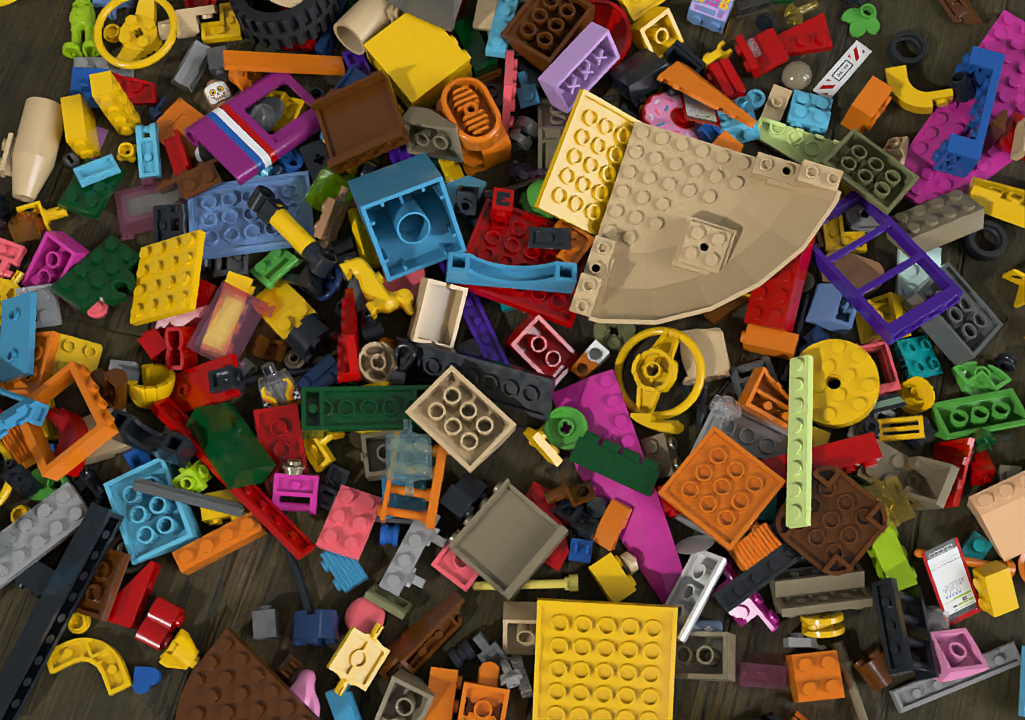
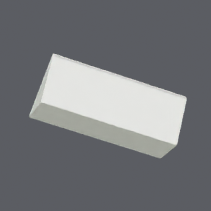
M708 551L691 554L665 605H677L676 640L683 644L688 639L727 565V560L724 557Z

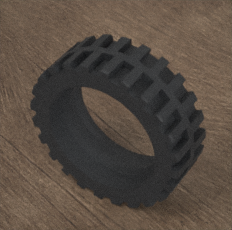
M229 0L245 36L248 39L250 38L256 45L260 42L262 47L268 48L270 45L274 49H280L281 46H286L289 49L298 43L300 46L306 44L305 41L310 38L312 40L316 39L319 32L322 31L324 33L328 29L327 25L329 23L333 24L335 21L334 14L339 13L340 8L338 4H341V0H303L290 9L270 13L257 11L263 0Z

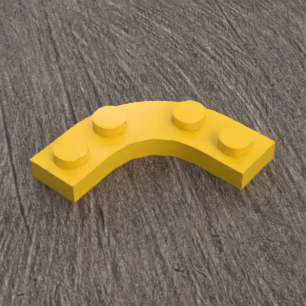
M76 638L66 641L55 647L47 662L50 674H55L76 663L90 662L101 673L109 696H113L131 687L133 683L120 653L110 644L98 639Z

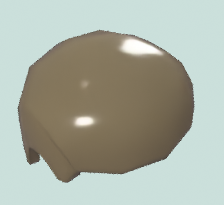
M792 61L783 69L781 80L786 88L792 91L794 89L801 91L810 84L812 71L807 63Z

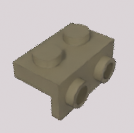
M661 433L641 439L644 457L646 456L659 462L656 471L660 472L657 481L671 477L682 464L681 460L677 457V442L672 434Z

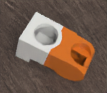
M595 339L575 362L571 371L579 379L584 380L609 358L610 352Z

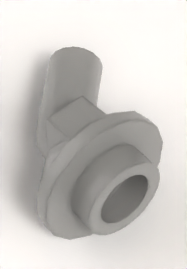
M502 659L499 663L504 674L500 675L501 686H507V689L514 688L520 684L523 676L519 669L512 670L508 661Z

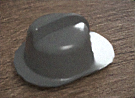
M268 97L260 103L251 105L245 112L268 133L283 115L285 107L280 98Z

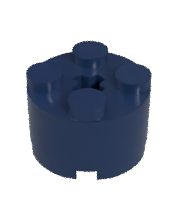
M323 609L307 612V610L293 612V646L313 644L314 647L339 644V612Z

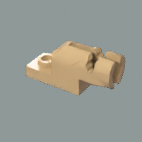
M217 5L174 10L178 19L177 38L195 37L200 34L201 23L199 16L202 19L214 18L213 14L218 13ZM170 19L158 22V31L162 41L168 37Z

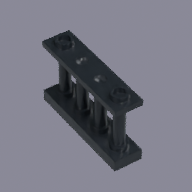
M890 577L872 582L888 675L897 676L915 672L916 681L938 678L939 672L921 586L918 585L899 591L895 578Z

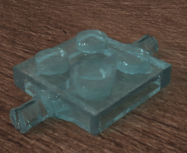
M403 419L402 433L385 435L386 480L404 482V496H414V482L432 479L431 436L412 432V419Z

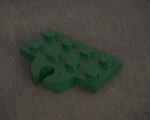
M110 235L51 286V290L82 313H86L99 300L107 305L116 306L118 303L127 301V296L124 293L116 291L118 288L125 287L128 289L129 294L133 295L136 282L131 271L139 264V253Z

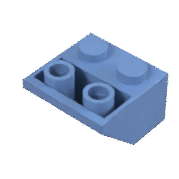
M832 283L817 284L805 322L845 336L853 326L857 311Z

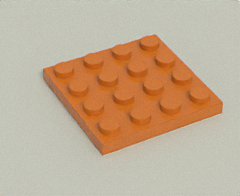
M713 425L660 489L658 495L730 552L785 484L786 480Z

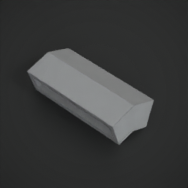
M197 39L192 42L170 83L181 90L192 93L208 65L206 49L211 47L202 44Z

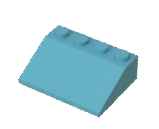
M156 458L103 484L112 510L125 517L119 529L128 554L131 555L132 565L175 551L203 537L191 505L133 490L136 478L174 486L171 480L179 474L176 465L160 458Z

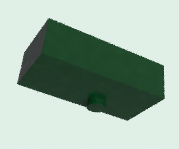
M232 402L195 407L186 426L229 490L266 482L276 464Z

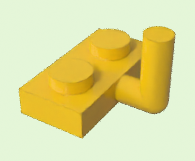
M545 423L537 430L527 427L523 434L529 440V444L535 447L547 462L558 467L563 460L558 455L560 451L553 444H548L545 440L547 438L544 432Z
M327 432L324 434V438L304 439L306 457L316 473L322 472L336 460L326 444L331 440L344 438V432Z

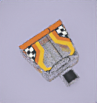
M268 362L261 366L264 377L258 379V387L264 408L295 403L301 404V389L286 368L277 371L273 362Z

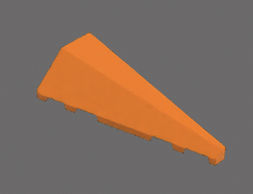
M676 61L657 77V80L666 83L703 104L727 114L748 127L753 128L757 121L686 64Z

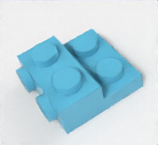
M794 89L785 122L786 126L795 129L800 128L805 132L824 136L831 116L830 111L833 99Z

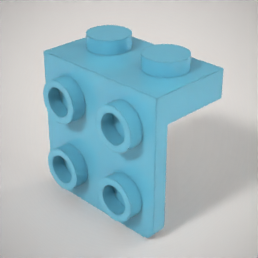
M750 96L732 100L756 120ZM717 111L721 127L718 126L721 132L727 131L741 144L761 138L757 121L753 128L729 117L727 114Z

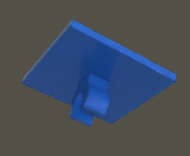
M73 67L69 96L81 94L90 108L101 109L92 97L89 74L109 71V69Z

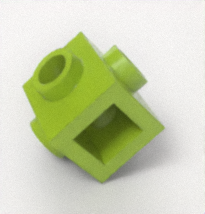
M198 460L194 464L189 462L185 469H178L180 474L172 479L171 482L175 487L200 493L208 487L206 482L212 478V475L209 473L208 468Z

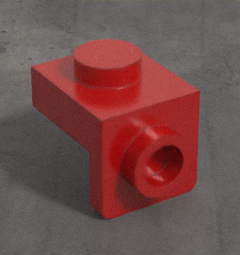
M986 450L980 453L974 452L968 466L971 473L968 482L971 486L986 485L992 482L996 468Z

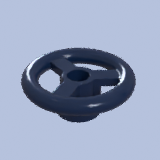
M337 264L328 276L322 279V290L327 293L323 294L321 298L312 296L316 301L328 300L340 291L342 286V270ZM333 270L336 272V278L331 276Z

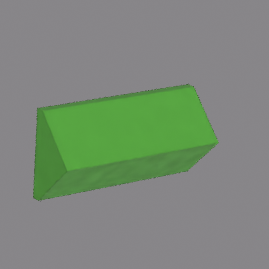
M1013 388L935 402L929 408L932 427L937 432L934 436L944 440L970 436L980 428L992 432L1025 425V409Z

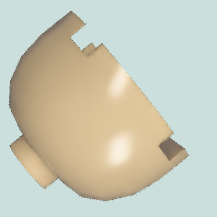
M370 342L358 350L362 381L370 384L391 379L392 370H396L397 366L393 356L394 350L384 342Z

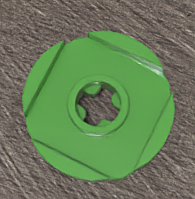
M562 406L553 410L550 414V419L544 425L547 440L556 448L562 450L574 449L579 436L584 437L588 430V422L585 416L577 409L569 406ZM564 423L572 425V429H570L568 434L561 432Z

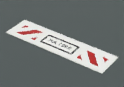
M856 40L813 91L820 96L832 98L872 51Z

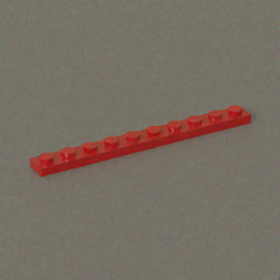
M169 397L152 403L150 410L170 430L189 437L197 450L194 455L227 487L187 428L186 424L189 417ZM255 484L230 490L297 560L313 552L316 545Z

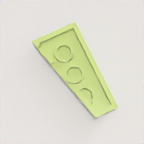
M762 116L757 121L761 138L756 140L787 159L797 161L799 164L804 159L820 164L840 143V141L830 140L818 134L814 135L800 128L795 129L786 126L784 123Z

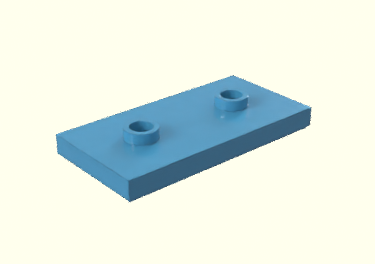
M30 291L2 301L0 332V382L2 383L34 374L37 293Z

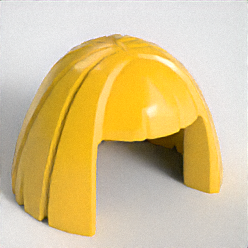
M142 365L143 386L138 385L136 380H128V394L137 406L150 410L152 403L170 396L175 383V372L168 370L166 365Z

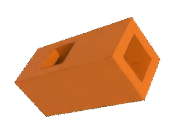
M748 324L746 331H742L740 342L743 343L744 351L790 360L795 358L799 344V334Z

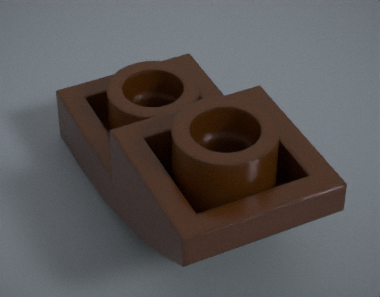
M742 295L710 312L702 314L714 325L726 319L731 312L745 306L747 299Z

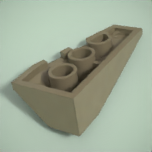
M400 669L392 676L374 720H423L427 716L435 694L421 678Z

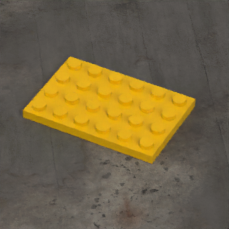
M579 89L534 207L576 226L590 235L598 236L635 121L639 120L587 90Z

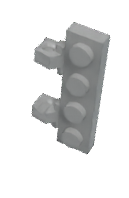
M437 515L434 531L425 530L424 523H421L419 520H413L379 584L380 587L396 596L400 595L404 586L409 588L411 584L423 588L426 580L415 574L417 570L415 565L425 546L429 547L431 542L444 548L447 540L438 535L440 530L436 528L441 516Z

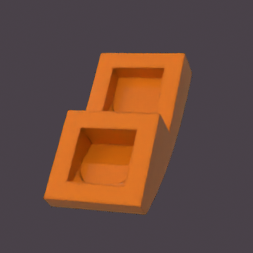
M612 499L601 518L592 541L609 551L614 550L621 530L626 528L632 508L616 499Z

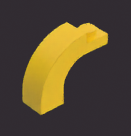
M906 65L885 69L886 84L894 88L890 96L901 108L916 114H932L933 106L944 107L952 103V88L932 92L919 91L910 84Z

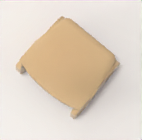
M720 328L682 331L697 344L702 353L705 363L704 383L730 376L729 357L724 334ZM680 341L681 359L688 377L684 378L683 385L691 386L696 381V362L689 348Z

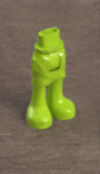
M75 0L69 16L72 39L71 42L63 44L62 53L71 59L83 57V54L86 57H98L100 53L94 42V26L96 22L94 5L91 0ZM85 34V41L82 44V35Z

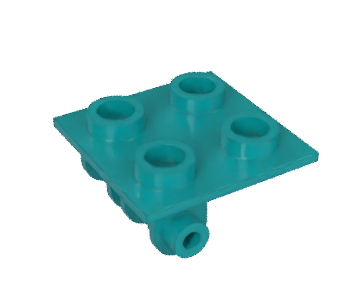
M927 335L898 340L894 344L895 348L893 350L898 359H900L899 363L906 362V364L901 366L902 369L907 368L904 370L906 380L914 376L926 378L943 374L940 362Z

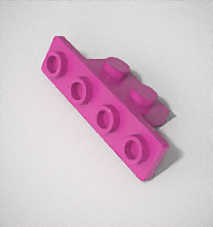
M726 556L724 558L727 560V565L723 570V574L727 579L712 591L713 594L740 575L733 568V562ZM757 592L729 612L740 627L744 626L756 615H759L772 632L780 626L777 614L765 606L763 598Z

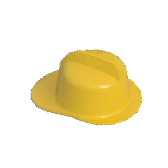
M914 376L900 385L901 390L897 393L907 404V406L901 408L908 414L916 415L934 405L935 394L933 386L923 377Z

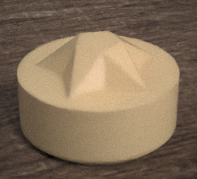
M627 551L619 556L624 565L623 569L628 574L632 575L639 570L635 556Z

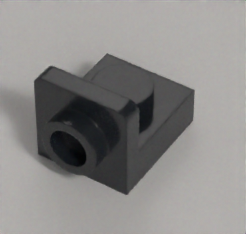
M227 366L208 371L210 393L218 394L230 390H245V375L242 369Z

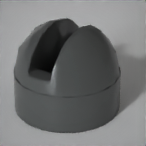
M68 152L63 156V164L69 170H73V168L81 165V159L77 154ZM72 158L75 162L71 164L69 159Z

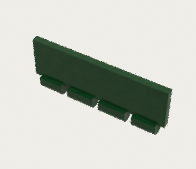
M588 430L584 437L579 436L569 461L650 497L660 475V472L656 471L659 462L645 456L643 463L640 464L638 461L641 454L626 447L622 455H620L618 452L621 445L606 438L602 446L598 445L601 436Z

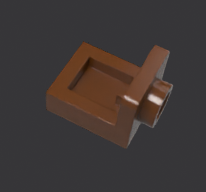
M258 335L251 354L265 362L282 363L286 355L288 343L283 340H269L262 335Z

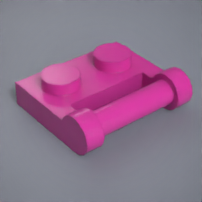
M275 472L272 502L282 511L309 512V515H317L320 475L301 474L293 476ZM280 496L310 498V504L280 502Z

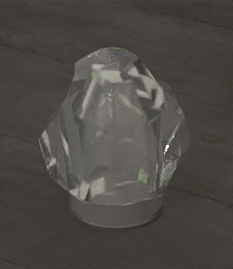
M717 394L709 405V409L713 411V416L721 421L730 422L737 420L742 414L741 407L732 396H720Z
M933 605L925 607L930 632L942 631V629L949 630V611H942L940 607Z

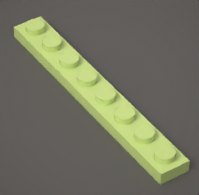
M809 354L790 359L786 527L791 529L811 526L813 357Z

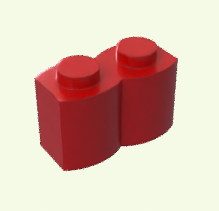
M195 326L166 328L165 344L168 349L165 355V362L168 370H185L197 366L198 354L195 348L197 331Z
M157 597L147 617L139 627L135 638L158 651L167 649L174 639V630L176 627L179 628L186 618L184 615L186 609L163 597Z

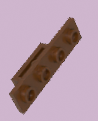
M216 158L209 161H201L197 164V167L179 172V176L162 180L160 185L156 186V189L163 195L179 187L185 200L188 201L224 183L217 168L223 165Z

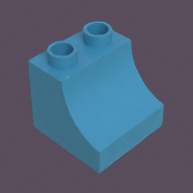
M425 152L347 181L388 282L448 259L449 252H467L443 177Z

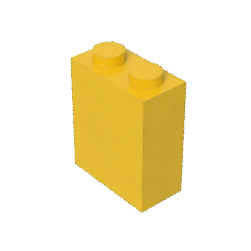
M81 94L60 98L66 142L80 159L99 156L100 149L95 113Z

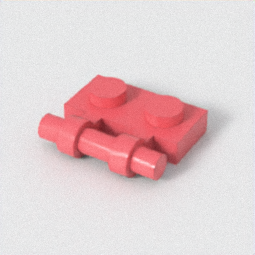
M0 238V278L11 279L15 272L10 271L9 268L11 265L20 266L28 251L25 246Z

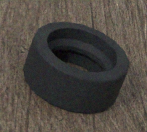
M900 31L890 41L886 49V56L894 67L906 65L907 70L915 69L920 65L927 53V43L915 31ZM898 43L912 45L918 53L917 57L906 58L901 56L896 49V45Z
M984 220L983 229L978 231L989 233L996 242V248L993 251L980 249L974 241L976 232L964 236L963 247L971 258L981 262H988L994 260L1005 250L1007 235L999 224Z

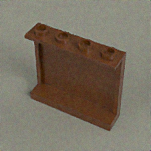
M382 70L374 71L363 79L355 80L350 85L338 88L333 93L319 97L314 102L309 103V106L316 112L330 157L329 160H326L328 168L337 175L410 142L390 78Z

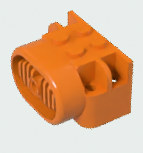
M459 77L450 81L443 89L441 99L438 100L434 112L457 126L464 159L460 164L466 175L473 176L511 159L509 136L501 123L500 111L485 84L478 78Z

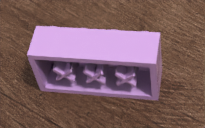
M591 22L538 78L552 106L568 114L572 110L579 89L589 91L620 58L609 30Z

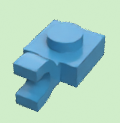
M518 72L517 75L521 88L516 89L521 109L541 104L536 84L530 85L527 72Z

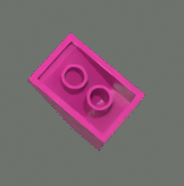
M46 231L21 284L24 287L55 283L87 256L90 251L62 231Z

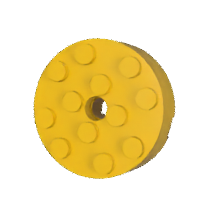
M841 339L823 340L807 347L799 356L809 354L813 357L812 422L822 427L839 429L857 424L866 418L875 407L880 393L879 374L871 356L860 346ZM833 380L841 382V385L836 389L829 388V383Z

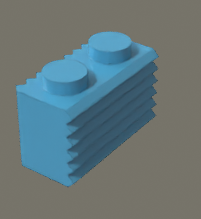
M329 551L320 554L323 558L320 563L327 573L331 571L335 579L332 582L339 592L343 589L345 593H348L369 579L358 561Z

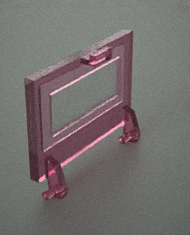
M153 177L140 179L142 186L114 192L122 236L121 241L134 239V234L154 230L153 206L171 204L175 205V212H178V204H186V212H188V201L185 200L180 188L178 187L162 195L156 189V186L160 185L161 181L155 182Z
M222 281L209 306L205 304L199 315L202 319L186 347L211 360L230 353L237 354L238 367L243 369L247 361L245 359L242 362L239 361L240 356L264 312H267V317L270 318L276 306L272 305L269 307L268 303Z

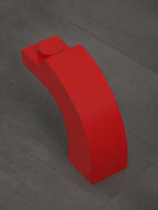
M54 406L53 409L49 408L45 418L54 423L58 429L59 441L54 452L55 457H58L89 431L85 421L78 413ZM86 459L66 475L77 477Z

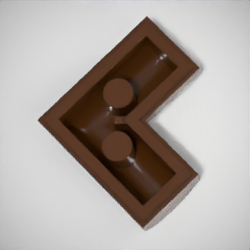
M98 368L92 371L90 376L99 386L101 397L113 410L115 408L123 410L127 404V373L118 368L108 371Z

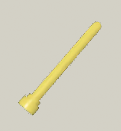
M569 574V577H565V579L528 580L521 589L565 588L569 592H578V574ZM474 581L472 584V589L495 590L486 581Z

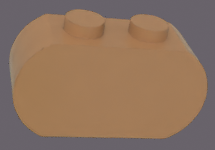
M834 249L826 254V257H829L830 255L834 254L840 249ZM848 253L833 262L847 280L858 289L884 274V269L879 262L853 253ZM818 269V277L821 283H831ZM881 285L869 291L863 297L868 298L872 296Z

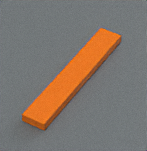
M223 50L222 53L224 70L344 76L345 74L342 56Z

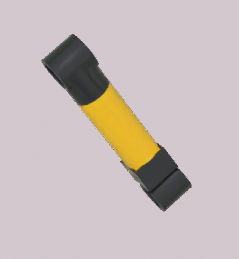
M258 185L247 201L248 207L258 213L257 216L266 225L271 224L309 263V269L313 274L320 278H326L338 262L334 251L323 249L287 212L289 208L280 198L275 199L276 196L272 190L266 186Z

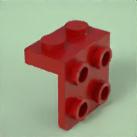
M769 28L745 41L742 34L735 37L736 45L734 49L738 57H743V66L747 73L751 72L754 79L789 60V55L773 28Z

